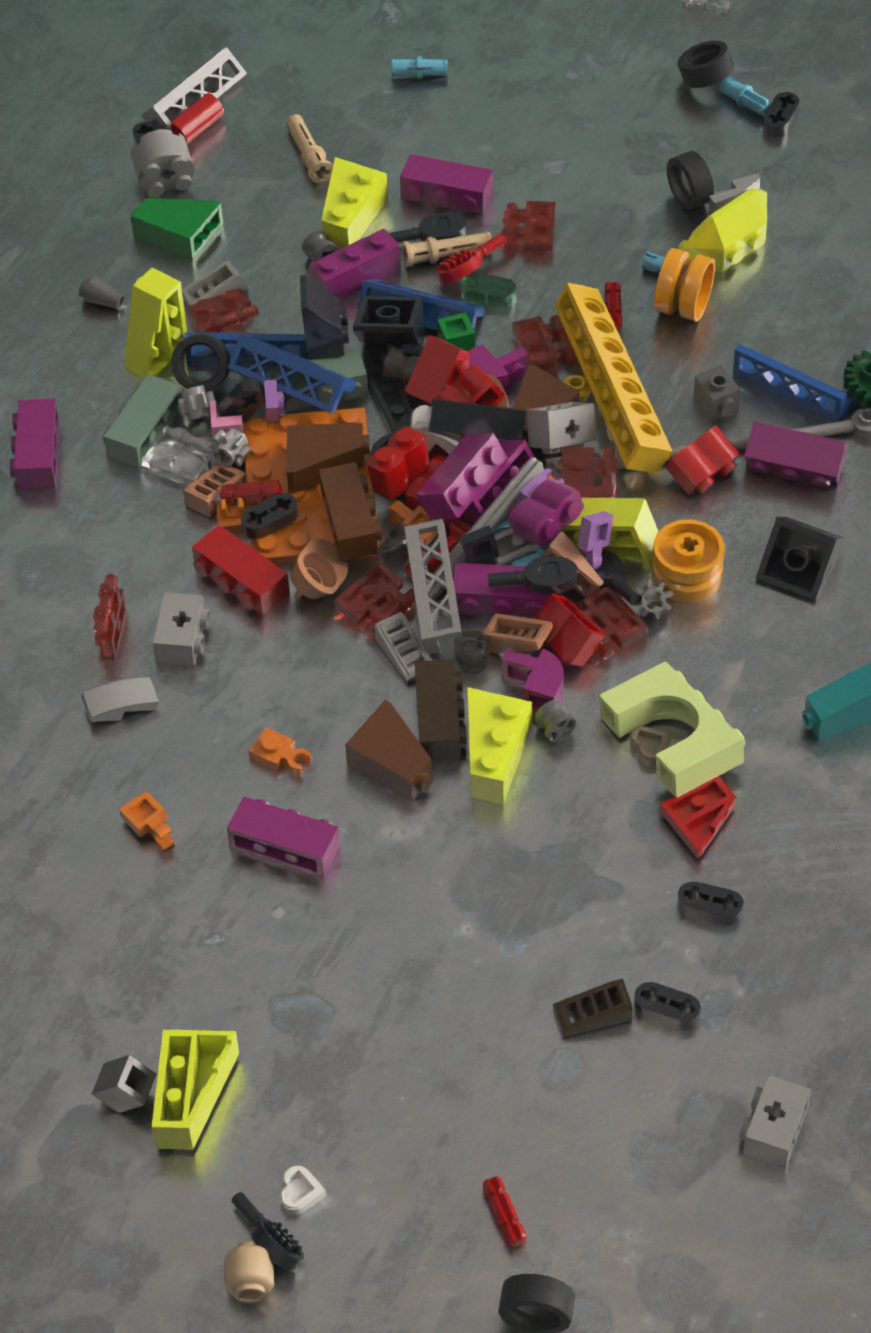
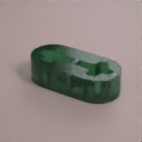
M473 272L462 278L461 281L462 296L468 301L504 308L513 305L516 301V284L508 278Z

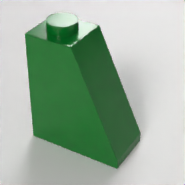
M146 198L139 207L133 210L130 218L135 238L191 260L196 257L223 225L221 202L213 200Z

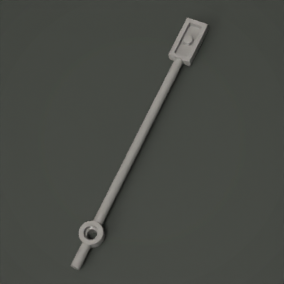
M871 408L857 410L854 412L852 420L791 430L822 437L853 432L859 438L871 439ZM750 436L728 440L737 450L747 448ZM686 446L671 448L672 453L668 461ZM607 449L545 458V468L552 470L550 473L552 477L557 481L561 478L564 479L563 484L568 486L613 480V470L626 468L621 456L609 458Z

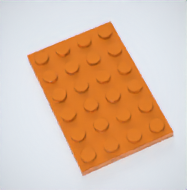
M365 408L336 410L335 414L328 411L284 414L283 417H278V422H266L263 416L250 417L246 422H243L244 435L248 440L247 446L251 447L245 456L247 482L263 481V484H266V481L278 480L282 486V494L292 495L297 501L298 517L293 523L264 538L251 539V548L275 565L295 564L299 554L313 539H324L336 546L321 494L320 484L297 493H289L287 425L362 423L363 435H368ZM364 454V467L358 469L360 475H366L368 493H365L366 498L372 497L375 508V516H372L374 522L377 521L375 497L367 467L370 454ZM265 500L248 501L249 508ZM377 540V550H378V554L368 555V556H363V557H358V558L378 557V556H380V544H379V540Z

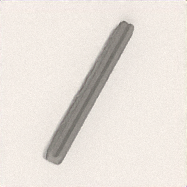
M534 457L530 458L466 534L487 525L494 531L515 506L519 492L538 474H542L544 471L542 462ZM460 541L449 553L453 578L455 564L467 563ZM442 562V563L438 566V568L433 572V575H434V576L437 574V572H438V571L441 569V567L443 566V562ZM437 585L431 592L433 601L437 599L444 588Z

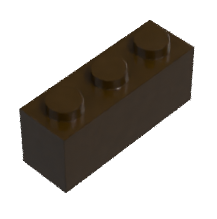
M454 659L414 661L419 743L430 756L431 761L460 760V746H467L466 725L459 726V719H465L464 699H457V692H463L462 672H455Z

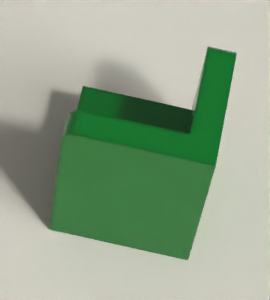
M466 312L437 319L439 339L466 351L476 347L475 331Z

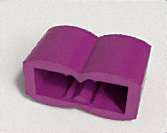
M550 478L542 482L533 491L530 498L518 503L509 514L508 519L514 534L539 546H544L557 537L563 526L570 524L578 518L584 505L579 490Z

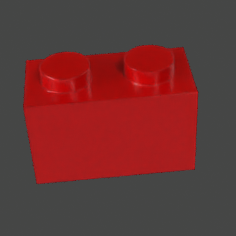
M429 335L405 392L432 404V398H436L443 390L453 386L459 375L469 368V358L472 353Z

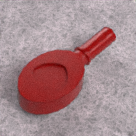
M500 233L476 249H461L460 253L455 252L454 256L450 255L449 259H444V262L439 263L440 266L436 269L440 283L450 284L474 272L482 264L483 258H486L487 255L507 243L505 236Z

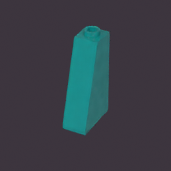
M871 662L806 695L802 719L808 730L812 729L818 741L871 723Z

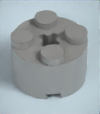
M167 129L151 131L140 138L141 142L136 148L134 145L131 148L130 155L139 185L147 192L148 196L155 198L161 196L164 191L173 189L183 191L192 185L191 179L195 169L186 140L180 133L177 136L172 134V130Z

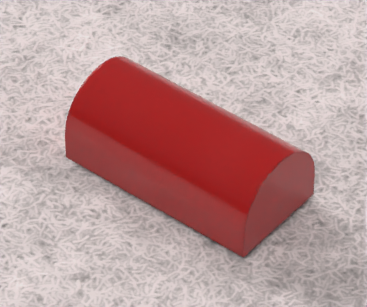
M206 93L171 122L172 134L179 136L180 133L185 138L187 145H189L224 116V108L221 102L211 93Z

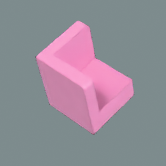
M209 401L213 438L220 429L226 434L230 429H237L244 434L242 415L220 417L217 415L216 401Z

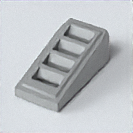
M228 259L183 288L182 295L194 313L238 295L248 288ZM198 293L200 297L195 300L192 295Z
M400 612L375 624V640L406 683L409 684L415 681V665L410 668L406 665L419 659L420 661H431L432 659L408 619ZM404 639L406 640V641H404V642H402V643H400V644H398V645H396V646L394 645V644H396V643H398V642H400V641H402V640H404ZM411 650L414 651V652H411V653H409V654H407V655L401 657V655H403V654H405V653H407V652H409V651H411Z

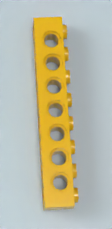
M567 283L554 306L626 469L658 474L665 462L668 461L672 449L602 296L597 288Z

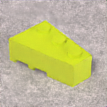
M335 157L321 223L322 231L326 233L329 240L339 250L361 239L388 200L387 173Z
M151 268L143 276L139 277L132 287L124 361L125 369L144 379L148 374L158 377L171 364L172 353L178 343L184 340V333L187 332L181 282L154 268Z
M581 498L584 505L582 512L573 522L563 526L560 532L562 531L579 550V528L582 517L605 511L614 516L609 545L602 547V549L613 552L622 562H624V559L643 563V569L652 571L653 543L658 529L646 499Z
M467 687L471 797L504 805L532 728V702Z
M163 1029L152 1119V1131L156 1149H194L239 1055L236 1031Z

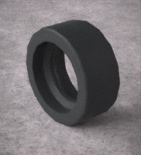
M706 41L686 50L679 57L677 65L686 86L704 88L712 86L728 77L733 71L734 62L725 42Z
M692 150L669 159L666 173L670 189L676 201L687 210L709 203L710 195H714V183L709 167L699 153Z
M204 333L191 335L180 341L174 349L171 358L172 373L177 382L186 389L204 386L205 392L211 391L221 385L229 375L230 369L227 367L230 362V354L224 343L215 336ZM195 345L208 346L218 356L219 366L217 372L212 378L205 381L192 379L184 370V355L188 349Z
M540 1274L513 1275L504 1280L498 1313L503 1321L522 1331L558 1333L569 1328L571 1324L575 1294L566 1283L550 1276Z

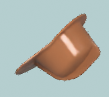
M313 539L299 554L290 574L291 581L297 589L294 595L296 598L304 595L311 600H318L327 594L332 595L346 579L348 563L346 560L340 561L337 548L330 541Z

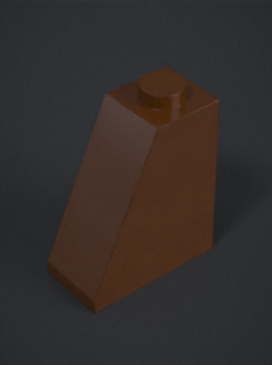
M534 364L528 366L513 408L526 410L522 440H525L528 446V409L580 401V392ZM529 447L533 455L540 449Z
M362 423L287 425V481L289 493H297L320 484L319 469L355 462L358 469L363 468L364 454H370L369 435H363Z
M384 700L345 744L347 765L413 802L421 792H426L432 784L431 758L393 705Z

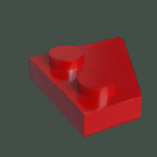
M718 776L678 798L674 796L660 803L659 812L698 858L704 853L735 807L736 796Z

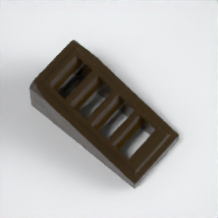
M623 978L607 982L553 1004V1010L562 1037L632 1021L633 1007ZM617 1000L618 1005L613 1007L611 1001ZM602 1003L604 1011L599 1012L596 1004ZM588 1007L591 1016L585 1018L582 1008ZM574 1010L577 1021L571 1023L567 1011Z

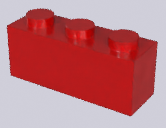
M221 525L215 527L192 546L193 565L196 571L204 577L208 576L217 583L222 591L225 593L230 592L247 609H253L261 616L268 613L290 594L288 573Z

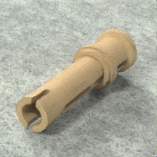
M298 114L291 115L286 120V123H288L286 127L301 151V162L304 167L309 169L310 179L315 183L328 181L331 178L333 166L325 159V151L322 147L315 144L303 118Z
M486 231L485 233L437 241L432 237L426 238V241L416 243L404 241L402 242L404 264L408 268L412 267L414 263L429 261L431 264L436 263L441 257L455 255V252L460 253L461 249H476L492 239L490 232Z

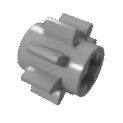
M196 386L181 391L183 399L177 401L180 416L187 414L189 422L211 416L209 401H215L213 391L205 393L204 386Z
M220 429L213 438L214 442L210 445L215 461L226 467L231 466L233 462L241 466L245 461L246 454L251 449V447L247 446V437L237 429H230L227 434Z
M648 577L646 578V586L643 588L635 586V590L641 596L640 602L635 606L643 605L641 611L643 617L648 612H652L659 619V611L663 608L671 610V606L666 602V598L672 597L673 592L669 590L663 591L665 585L663 579L658 584H652ZM657 591L660 601L658 603L653 601L649 605L646 595H653Z

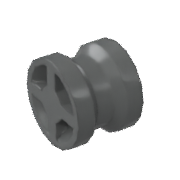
M323 231L311 233L302 244L303 253L311 258L312 262L339 250Z
M559 700L545 703L534 716L535 724L540 729H545V736L550 742L554 743L569 736L576 726V720L571 714L565 713V707Z

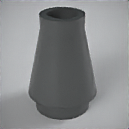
M86 275L79 288V297L84 298V302L119 310L125 300V293L118 291L98 275Z

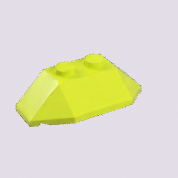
M751 188L709 215L692 232L688 240L684 239L678 245V249L688 251L691 261L697 254L715 258V271H724L731 265L737 264L743 257L754 250H758L765 243L767 192L762 189Z

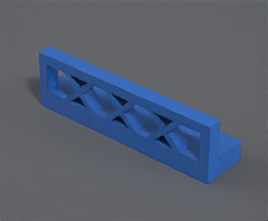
M377 279L363 281L358 304L359 309L363 296L423 298L424 327L438 330L437 319L465 312L474 329L477 317L484 316L485 307Z
M185 332L184 339L201 333ZM204 333L215 336L222 341L229 351L231 360L241 333ZM242 333L308 359L305 334ZM195 345L186 352L187 364L219 365L218 356L208 346ZM245 349L239 365L257 364L253 352ZM261 356L262 361L267 359L266 357ZM272 362L266 366H274L279 364L277 362Z
M242 333L227 367L264 383V380H272L269 379L265 366L272 362H277L282 372L281 376L273 379L276 380L277 390L335 414L343 391L352 393L357 382L256 337ZM245 349L253 352L257 363L249 368L239 365ZM261 356H264V357H266L267 359H265V360L262 361ZM287 367H289V368H291V369H293V370L290 371V372H288ZM259 369L260 374H258V373H256V372H253V371H256V370ZM303 373L308 387L297 391L294 389L290 377ZM312 378H314V379H316V380H319V381L316 382V383H314V381H313ZM285 380L286 386L281 384L280 382ZM325 384L335 387L328 404L320 401L316 390ZM311 392L312 397L306 395V393Z
M741 344L735 349L733 375L832 422L842 421L854 407V397L847 396L845 392Z

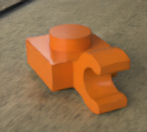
M395 500L388 507V511L392 513L388 517V521L392 525L400 527V533L406 536L404 527L434 521L430 520L421 506L412 511L402 502ZM438 531L421 534L424 544L428 546L438 535Z
M147 791L119 808L121 818L139 837L149 832L155 843L163 851L175 844L174 840L169 836L172 830L165 823L168 820L166 810Z

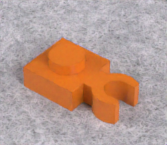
M268 727L264 729L248 750L250 759L277 772L283 765L287 766L289 772L297 777L303 775V767L297 764V762L312 763L310 751L304 748L295 749L294 739Z

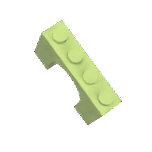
M666 661L599 695L601 719L619 738L632 732L636 727H641L660 719L680 720L695 729L688 738L656 754L657 778L676 798L744 763L745 739L742 733L736 728L733 729L725 721L722 713L718 709H713L705 701L703 694L697 689L694 690L686 682L683 674L678 670L675 671Z

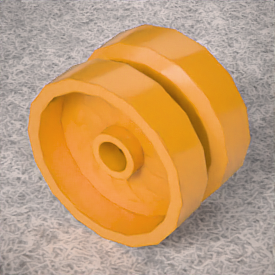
M671 248L664 259L656 284L654 296L655 311L673 315L679 309L681 318L698 322L704 313L710 297L715 275V258L697 254L691 261L688 251Z
M693 519L677 520L665 525L656 534L653 543V583L658 584L663 579L665 581L663 591H672L673 596L670 599L684 603L699 602L711 597L719 589L723 578L725 547L722 536L714 527Z

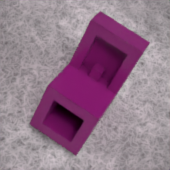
M483 344L468 351L472 353L469 358L470 366L477 364L485 373L496 376L501 382L506 396L509 395V384L524 378L528 368V353L522 347L497 359Z
M506 649L502 657V679L524 686L523 700L532 702V711L537 712L541 706L552 700L562 702L564 671L561 662L554 654L542 649L538 658H535L523 652Z

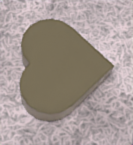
M644 726L636 727L630 733V747L634 752L638 753L639 761L644 766L656 767V754L669 747L671 733Z

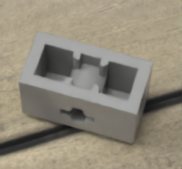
M568 402L527 410L529 447L542 448V453L544 454L561 452V447H565V449L584 448L583 443L596 441L594 403Z
M164 592L153 639L156 663L195 666L197 653L202 654L204 648L202 630L203 628H208L210 611L204 607L203 595Z
M768 1075L764 1087L757 1086L751 1103V1108L755 1109L752 1119L745 1118L740 1131L739 1139L745 1140L743 1155L786 1169L808 1109L811 1089Z

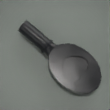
M441 212L424 218L418 228L413 227L412 229L391 232L389 234L397 243L416 241L418 239L426 241L428 237L435 238L436 241L466 235V219L457 213Z
M602 549L601 567L595 569V572L604 582L600 589H614L631 605H637L641 600V596L626 582L622 560L613 552Z
M546 556L529 562L524 571L516 570L515 572L487 574L488 586H519L520 584H525L527 588L538 594H559L570 590L576 585L578 568L568 558Z
M243 1192L235 1194L231 1202L248 1221L249 1226L253 1228L251 1237L255 1244L265 1248L270 1260L279 1267L289 1272L295 1271L304 1259L302 1246L298 1245L299 1241L293 1239V1234H288L289 1230L287 1228H281L283 1226L281 1222H272L264 1218V1214L258 1211Z

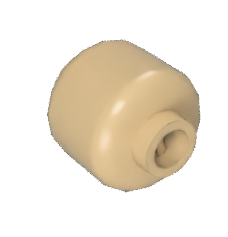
M247 1241L240 1243L236 1248L227 1253L224 1259V1283L226 1290L238 1301L246 1303L260 1301L274 1287V1262L270 1260L265 1248L257 1246L255 1242Z

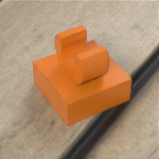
M238 498L235 503H226L225 499H221L220 503H216L218 525H221L232 534L243 533L241 516L249 509L248 501L244 502L242 498Z

